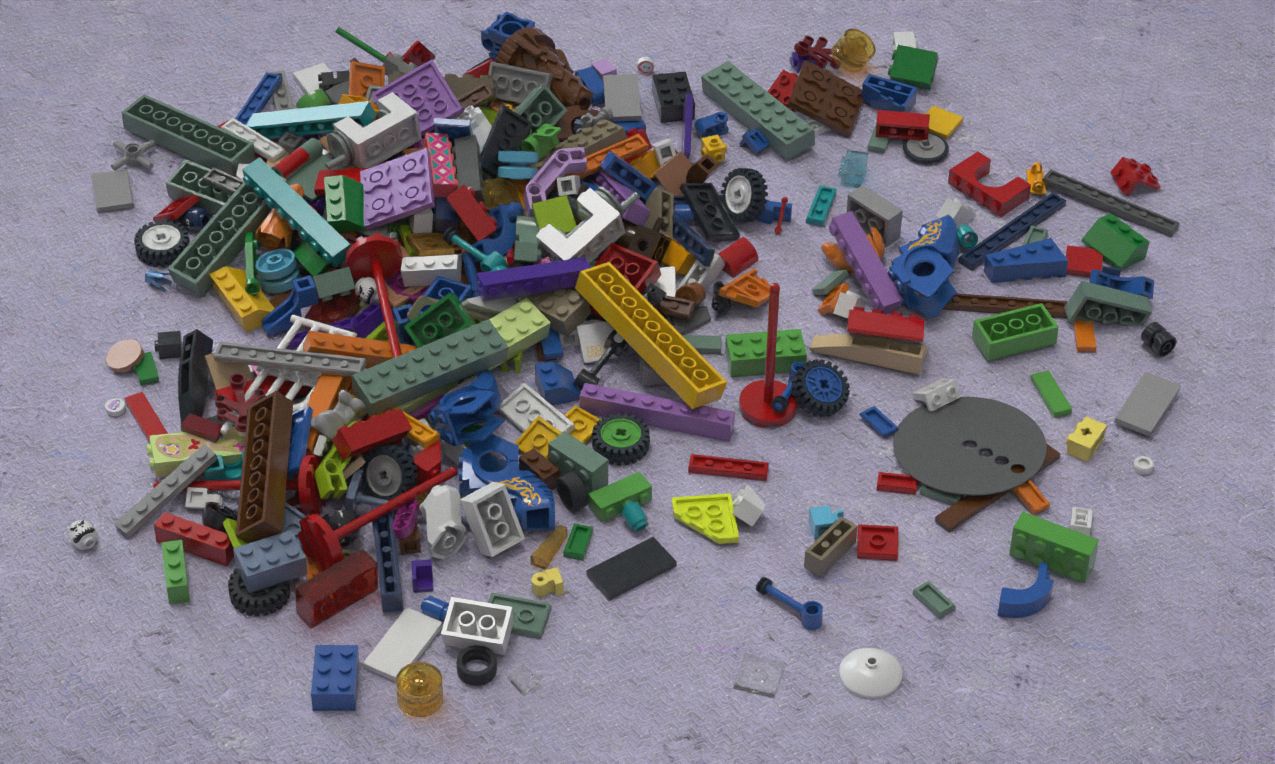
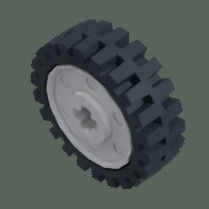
M749 168L733 169V172H729L728 176L724 179L726 183L722 184L724 190H721L720 194H723V197H720V199L724 202L723 204L732 220L751 222L758 219V216L762 215L761 210L766 208L763 205L767 204L765 196H768V192H765L768 187L764 185L766 180L762 178L763 175L757 170Z
M156 220L155 224L149 222V226L145 224L142 226V229L139 228L134 238L138 259H141L143 263L146 262L148 266L153 264V267H158V265L165 267V264H168V267L171 266L172 262L190 244L187 229L185 230L183 225L181 226L178 222L175 224L172 220L169 223L167 220H163L162 223H160V220Z

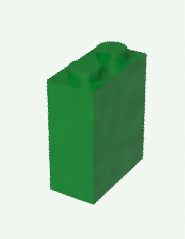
M898 45L897 50H894L892 54L893 65H890L888 69L890 80L931 90L939 60L938 52Z

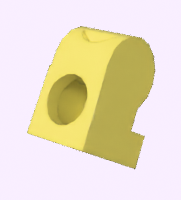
M558 567L538 572L532 576V591L534 595L544 597L551 592H555L556 596L564 594L563 580Z

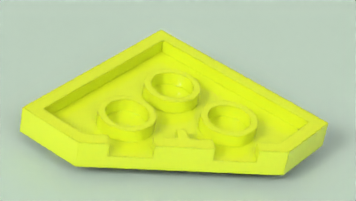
M731 493L672 497L671 503L674 518L718 544L739 543L736 518L732 514L734 507L732 505Z

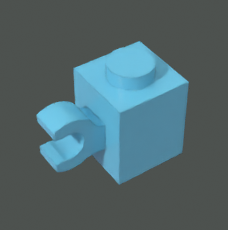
M829 505L809 508L808 522L814 539H818L840 517H843L844 511L837 510L832 515Z

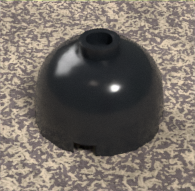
M208 502L202 514V524L227 533L223 522L227 518L237 521L234 510L227 506L219 508L217 507L219 503Z
M351 510L335 511L334 516L329 517L328 513L322 518L335 531L359 518L360 515ZM361 528L339 540L341 547L348 546L350 542L354 541L358 537Z

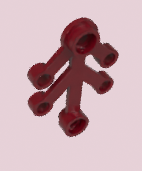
M808 35L804 37L803 41H799L794 46L796 54L817 61L816 65L823 69L828 64V61L831 62L830 66L833 69L838 70L840 68L841 61L830 55H837L840 59L845 60L852 52L851 48L844 44H841L838 49L824 48L828 43V40L824 37H819L815 47H810L814 39Z
M235 373L230 377V386L236 392L237 403L226 398L225 395L219 394L215 397V405L217 407L226 406L238 412L239 416L229 413L226 408H220L217 410V418L220 421L228 420L234 423L236 430L239 432H246L248 406L266 397V391L264 389L255 390L254 394L245 402L243 391L246 386L245 376L241 373Z

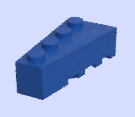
M1052 238L986 255L984 273L991 283L1015 281L1016 278L1032 280V277L1039 276L1047 279L1051 275H1058L1060 278L1066 277L1068 260Z

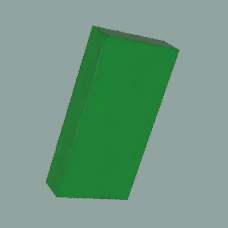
M146 352L141 362L137 366L135 365L140 385L159 382L152 353Z
M574 523L563 551V557L583 561L593 534V527Z

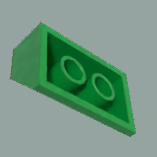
M343 175L324 177L327 222L339 234L366 231L367 228L364 227L363 184Z
M1111 213L1099 218L1082 238L1084 244L1095 249L1103 255L1104 259L1119 269H1124L1144 260L1150 243L1141 234Z

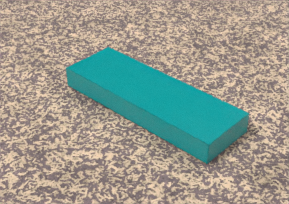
M819 186L806 217V224L824 226L837 194L836 188Z

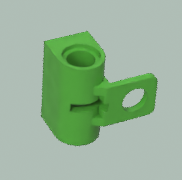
M547 123L542 125L521 143L522 151L538 152L539 161L546 153L559 144L557 134L561 132V128L553 127Z

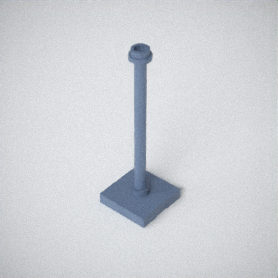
M358 469L353 474L346 495L345 510L356 512L358 505H361V503L383 505L389 500L363 495L361 493L363 470ZM466 514L461 516V523L465 527L470 528Z

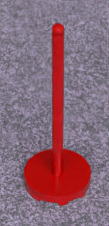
M374 233V236L365 238L362 236L356 239V243L346 252L347 267L350 268L351 275L357 280L363 277H372L375 280L392 357L395 358L402 355L384 280L389 279L399 271L403 255L400 244L396 239L393 240L387 236H382L381 233Z
M778 283L770 285L765 380H758L748 384L741 391L739 397V408L742 417L745 420L748 419L754 422L755 426L761 428L766 425H786L795 417L797 409L795 401L797 397H793L792 394L788 398V407L784 412H775L771 407L774 398L779 395L781 396L788 386L774 380L780 294Z
M305 455L300 465L298 480H287L286 490L299 491L300 504L306 515L322 514V505H326L327 499H321L315 479V471L323 460L318 455ZM241 480L192 481L182 491H187L188 487L207 488L209 491L240 490ZM156 481L153 484V488H155L160 482Z
M451 467L335 531L319 515H308L299 521L301 531L298 532V538L306 556L314 559L318 570L322 573L328 572L330 574L337 571L343 566L344 562L342 548L339 543L341 538L428 492L434 486L455 477L458 471L455 467Z

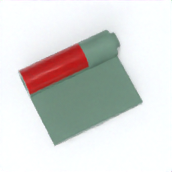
M311 138L271 169L279 176L287 179L289 185H301L305 192L303 197L313 202L321 196L314 193L319 170H328L325 164L332 159L322 154L323 147L321 142ZM339 164V165H337L336 167H334V168H332V169H330V170H333V169H347V168H346L345 166Z

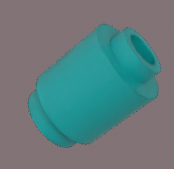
M630 501L622 507L621 514L630 529L639 532L648 526V518L638 502L633 503V501Z

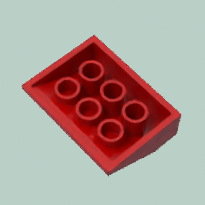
M614 243L608 246L593 266L610 262L641 295L651 282L655 284L661 276L658 261ZM589 303L591 313L605 322L606 320Z
M856 306L853 307V310L849 309L846 332L923 342L925 320L921 319V315L910 314L908 318L902 317V313L891 311V315L883 314V310L872 309V312H865V308Z

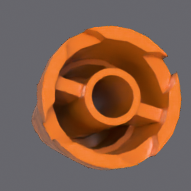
M289 185L303 198L305 192L301 185ZM272 208L257 229L254 238L258 242L261 240L263 242L261 247L268 251L275 249L289 250L294 230Z

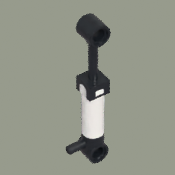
M652 282L642 294L655 309L660 306L667 295L664 290ZM613 330L607 337L604 348L607 350L590 371L583 368L576 377L573 384L581 390L584 383L597 385L600 379L596 375L613 354L620 357L627 348L628 343L616 330Z

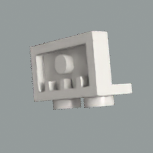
M942 378L913 392L914 400L926 403L928 411H934L960 398V393L955 379Z

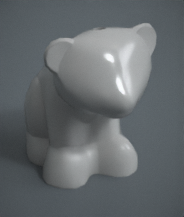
M345 390L339 392V402L333 410L323 411L311 420L312 427L331 439L337 434L336 431L345 425L348 426L354 421L362 420L367 415L366 405L360 399L353 398Z

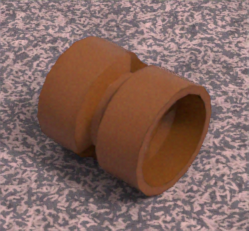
M692 282L677 289L675 297L695 301L696 306H699L706 299V291L701 284Z

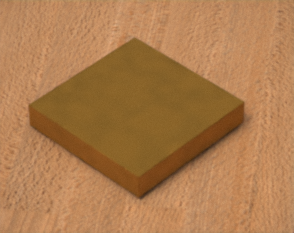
M441 232L408 234L406 237V241L419 257L454 254L455 248L443 240Z

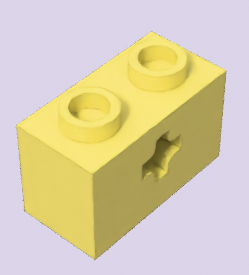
M1086 416L1082 422L1077 423L1074 433L1069 434L1066 440L1068 445L1067 454L1088 462L1105 439L1107 425Z

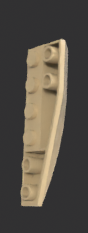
M859 334L814 336L809 351L918 375L921 373L929 347L887 337Z

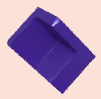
M432 559L411 561L413 593L433 591Z

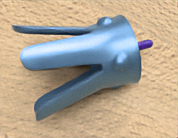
M150 269L145 274L146 283L153 284L166 292V289L157 282L168 285L172 284L171 280L163 278L164 275H170V273H161Z

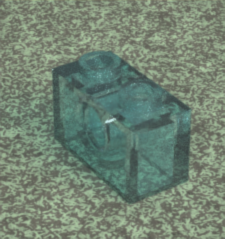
M847 150L846 157L843 156L841 161V167L843 168H839L838 178H841L840 186L858 188L863 184L867 169L868 153Z

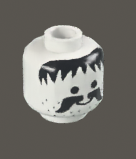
M372 277L359 279L355 285L356 296L368 305L374 302L378 303L379 297L375 280Z
M78 520L71 524L68 530V538L77 549L86 550L95 545L98 539V532L89 521Z

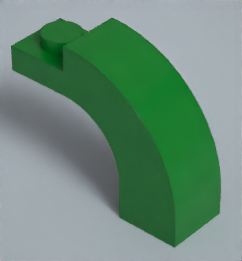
M307 240L303 241L294 251L296 258L313 276L327 273L333 266L331 263H326L319 252H315Z

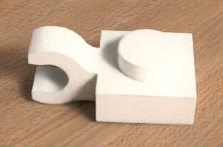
M188 487L185 507L187 509L204 510L208 502L219 503L218 506H222L223 498L221 495L209 494L207 488Z

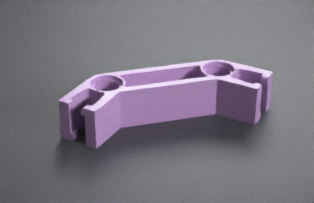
M584 147L557 150L527 184L523 197L527 217H534L531 205L546 200L547 195L557 185V178L564 177L570 173L585 172L587 159L583 158L585 155Z

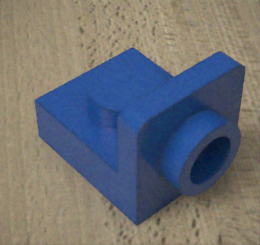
M758 128L752 132L750 130L742 135V141L739 143L741 146L747 144L756 155L770 145Z

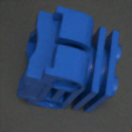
M506 11L503 15L499 14L490 27L485 31H481V43L486 50L490 51L489 56L493 57L496 62L498 52L507 38L525 27H535V22L521 19Z

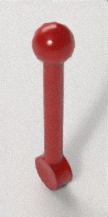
M787 197L781 199L782 206L779 221L774 230L777 234L782 232L781 224L785 205L788 202Z

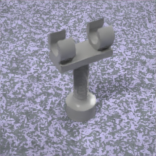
M604 106L595 117L590 113L583 115L580 120V124L583 122L582 127L577 129L576 134L582 132L584 128L594 126L600 120H610L613 117L611 108Z

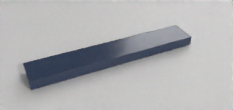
M673 212V238L702 265L710 267L715 249Z

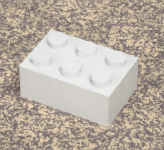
M491 482L460 499L480 554L493 557L525 539L505 484Z
M451 597L441 632L444 645L463 649L469 646L480 645L491 649L495 654L505 655L515 619L513 608Z

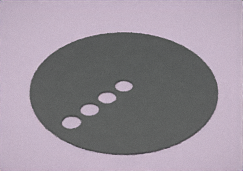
M960 397L934 411H928L927 405H922L909 413L898 425L899 430L895 431L893 440L895 456L899 464L909 475L931 488L958 495H990L1018 487L1031 479L1039 471L1047 453L1044 434L1032 418L1011 405L981 397ZM973 441L977 444V447L966 449L963 447V443ZM982 449H989L993 452V455L982 457L978 452ZM998 457H1005L1009 460V463L998 465L994 460ZM1021 465L1025 468V471L1023 473H1014L1011 471V467Z

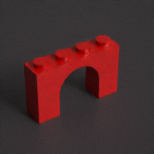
M978 151L949 170L948 184L1000 217L1030 198L1031 184L1018 176L1000 187H988L979 183L978 180L989 174L991 159Z

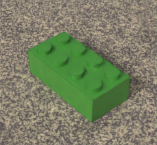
M1040 303L974 320L972 338L986 359L990 361L1056 344L1059 327L1045 306Z
M801 329L777 331L775 374L790 373L793 363L802 362L806 364L807 361ZM767 332L726 335L725 353L730 377L765 375Z
M1022 512L1013 527L1009 555L1037 566L1040 563L1048 564V570L1086 583L1094 568L1099 540Z

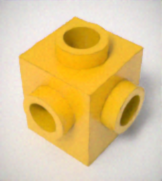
M718 135L701 138V156L703 157L707 154L716 163L725 161L727 146Z

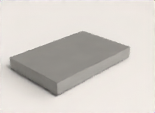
M127 169L92 174L97 213L133 208Z

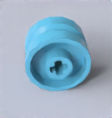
M498 151V161L509 163V166L498 167V177L515 180L532 179L538 173V169L527 166V164L537 163L539 153Z
M288 249L271 250L260 256L256 261L255 267L260 276L262 287L269 293H282L292 289V280L299 279L302 276L297 266L295 254Z

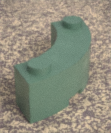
M517 216L514 262L537 263V260L540 261L541 249H538L536 238L539 230L535 217Z

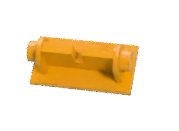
M1035 162L1031 170L1026 169L1027 182L1031 184L1030 194L1046 195V188L1042 181L1044 171H1042V165L1039 162Z

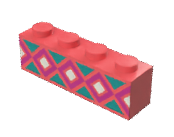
M426 133L423 149L427 148L430 152L434 197H447L454 190L458 189V180L454 176L456 175V167L453 166L454 155L451 154L452 143L448 140V134Z

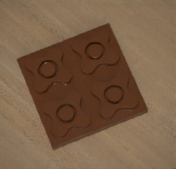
M805 60L801 66L787 106L849 137L863 100L862 89Z

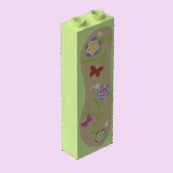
M231 427L225 435L222 434L216 443L187 432L151 435L150 444H146L147 456H151L149 458L150 470L154 469L155 477L168 476L203 444L216 453V455L221 454L222 460L225 463H235L242 456L241 451L244 450L245 436L236 430L235 427Z

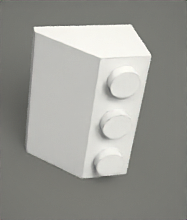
M462 254L403 257L401 274L404 286L431 285L437 276L460 283Z

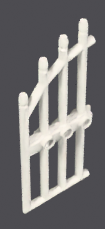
M292 315L290 322L294 324L277 348L286 349L302 325L310 327V331L316 332L320 330L330 334L356 337L357 333ZM304 340L299 345L296 351H303ZM257 366L256 371L260 373L245 393V402L260 387L267 375L277 377V379L266 393V396L278 391L284 381L295 382L286 395L290 400L294 399L302 386L312 387L303 402L293 405V412L307 406L310 394L314 391L317 379L322 373ZM234 410L233 412H229L236 416H239V413ZM226 420L220 432L225 435L234 423Z

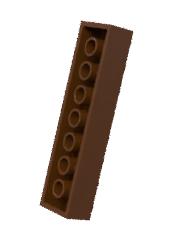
M278 391L248 406L236 537L248 544L277 535L283 529L293 401Z

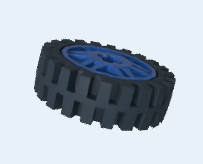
M814 359L812 362L810 360L797 371L792 379L791 390H794L792 392L793 397H797L795 399L796 403L801 402L800 408L803 410L806 407V413L810 414L813 412V416L816 417L819 414L820 417H825L826 415L829 417L837 413L849 398L850 390L848 389L850 385L846 383L847 377H842L844 372L842 370L838 372V366L834 365L832 367V362L830 361L825 364L823 359L820 361Z

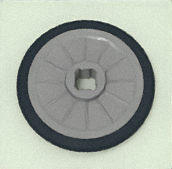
M928 133V140L905 139L903 150L909 158L915 161L933 163L942 160L948 154L949 146L941 136Z

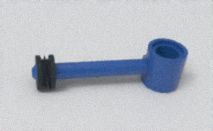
M795 362L791 365L788 386L782 395L776 396L771 403V407L775 412L782 413L788 407V398L794 391L791 390L792 379L805 363Z
M762 577L758 581L756 591L763 595L769 593L800 612L804 628L816 630L822 626L823 606L819 602L808 601L802 605L773 587V582L768 578Z

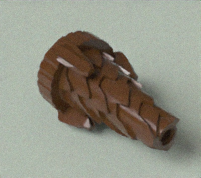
M525 27L507 38L498 52L496 63L552 74L550 91L564 107L579 105L581 110L589 109L594 93L579 82V78L573 74L574 71L569 66L566 55L562 50L555 49V43H553L549 36L538 28Z

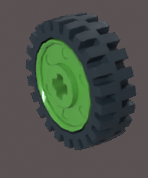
M612 413L609 414V418L606 416L602 417V421L598 420L597 424L593 427V450L607 458L611 465L614 462H617V466H621L622 462L625 465H629L630 461L634 464L637 462V459H643V456H646L647 451H649V427L640 417L636 419V415L632 414L629 417V413H624V416H621V413H616V416H614Z

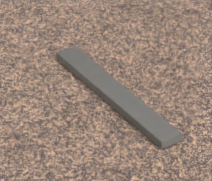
M219 342L213 356L214 360L219 362L349 377L363 371L367 364L365 358Z

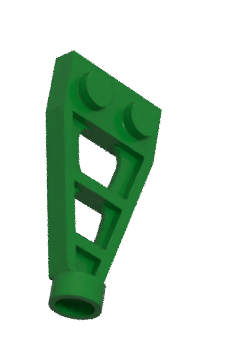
M253 232L245 233V291L250 295H256L260 292V282L257 280L258 273L255 265L261 255L256 252L259 249L258 240L254 239Z

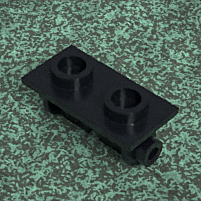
M349 70L337 71V78H334L333 72H321V74H318V81H322L319 84V88L322 87L323 90H328L333 86L349 81Z
M717 281L713 286L714 295L711 307L717 312L716 318L726 314L731 307V299L718 295L720 288L725 286L721 281Z

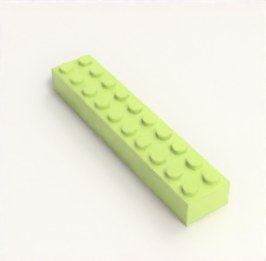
M528 298L489 319L508 346L507 360L517 355L522 349L524 351L549 336L551 322ZM497 364V365H495V366H493V367H490V368H488V369H489V370H492L493 368L499 366L500 364ZM459 381L396 407L408 414L437 396L445 395L457 386Z

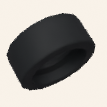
M569 472L557 478L556 489L558 495L568 510L575 512L588 505L589 496L587 490L576 473Z
M480 645L469 646L463 649L458 654L456 661L458 677L464 683L473 686L485 685L492 681L497 671L495 653L491 649ZM472 660H483L489 664L486 669L481 671H470L464 667L466 663Z

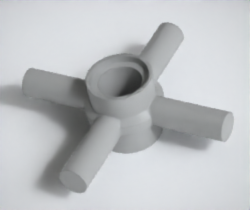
M151 139L142 146L136 143H130L125 146L116 140L113 146L122 151L124 157L111 164V168L115 171L127 163L131 167L142 164L151 170L154 164L145 159L143 153L156 145L155 141Z

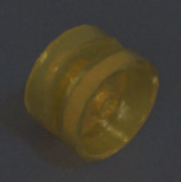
M855 28L845 31L832 47V56L836 63L846 71L853 73L862 70L876 52L872 39L866 33Z
M493 178L483 180L485 201L482 203L485 206L495 208L499 205H508L512 201L518 202L516 187L508 179Z
M415 662L406 665L398 672L396 676L397 703L405 714L413 717H425L439 710L443 704L444 693L443 677L437 667L427 662Z

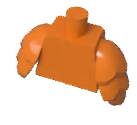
M871 227L870 234L866 236L881 260L885 253V244L877 228ZM824 242L821 249L829 262L837 269L847 270V272L851 271L855 275L851 265H848L846 256L839 249L838 245Z

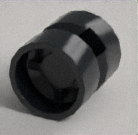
M1158 322L1150 323L1141 334V340L1160 357L1168 355L1177 343L1176 338Z

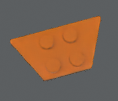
M753 268L720 288L718 295L758 308L769 301L770 285L765 278L760 279L757 276L758 271Z

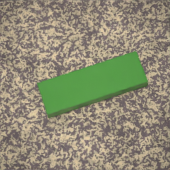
M1049 370L1031 374V381L1053 417L1072 413V407Z

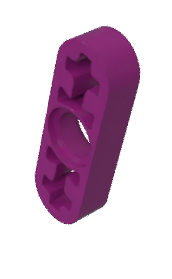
M416 499L399 507L392 526L396 538H406L412 534L420 512Z

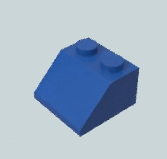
M553 361L534 365L536 386L540 396L553 406L579 400L580 391L573 384L575 379L572 371Z

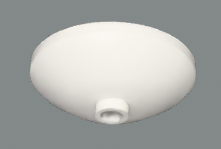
M857 649L846 655L840 664L839 677L841 683L849 692L861 698L880 699L893 694L902 682L903 672L900 663L893 655L881 649Z

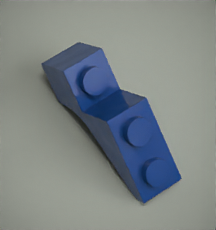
M310 275L292 280L293 288L289 298L262 319L261 323L267 336L290 330L294 324L290 322L292 315L302 317V308L318 304L316 286Z

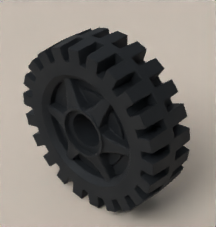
M235 568L233 574L231 573L230 580H228L230 601L236 610L239 609V612L242 614L246 611L248 616H251L252 613L255 614V617H260V613L267 616L268 611L273 614L276 612V608L280 610L283 608V604L286 605L288 602L287 599L290 597V581L288 580L249 593L237 568Z

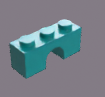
M244 450L241 451L242 456L240 460L235 463H225L222 460V455H217L218 459L203 471L205 481L241 480Z

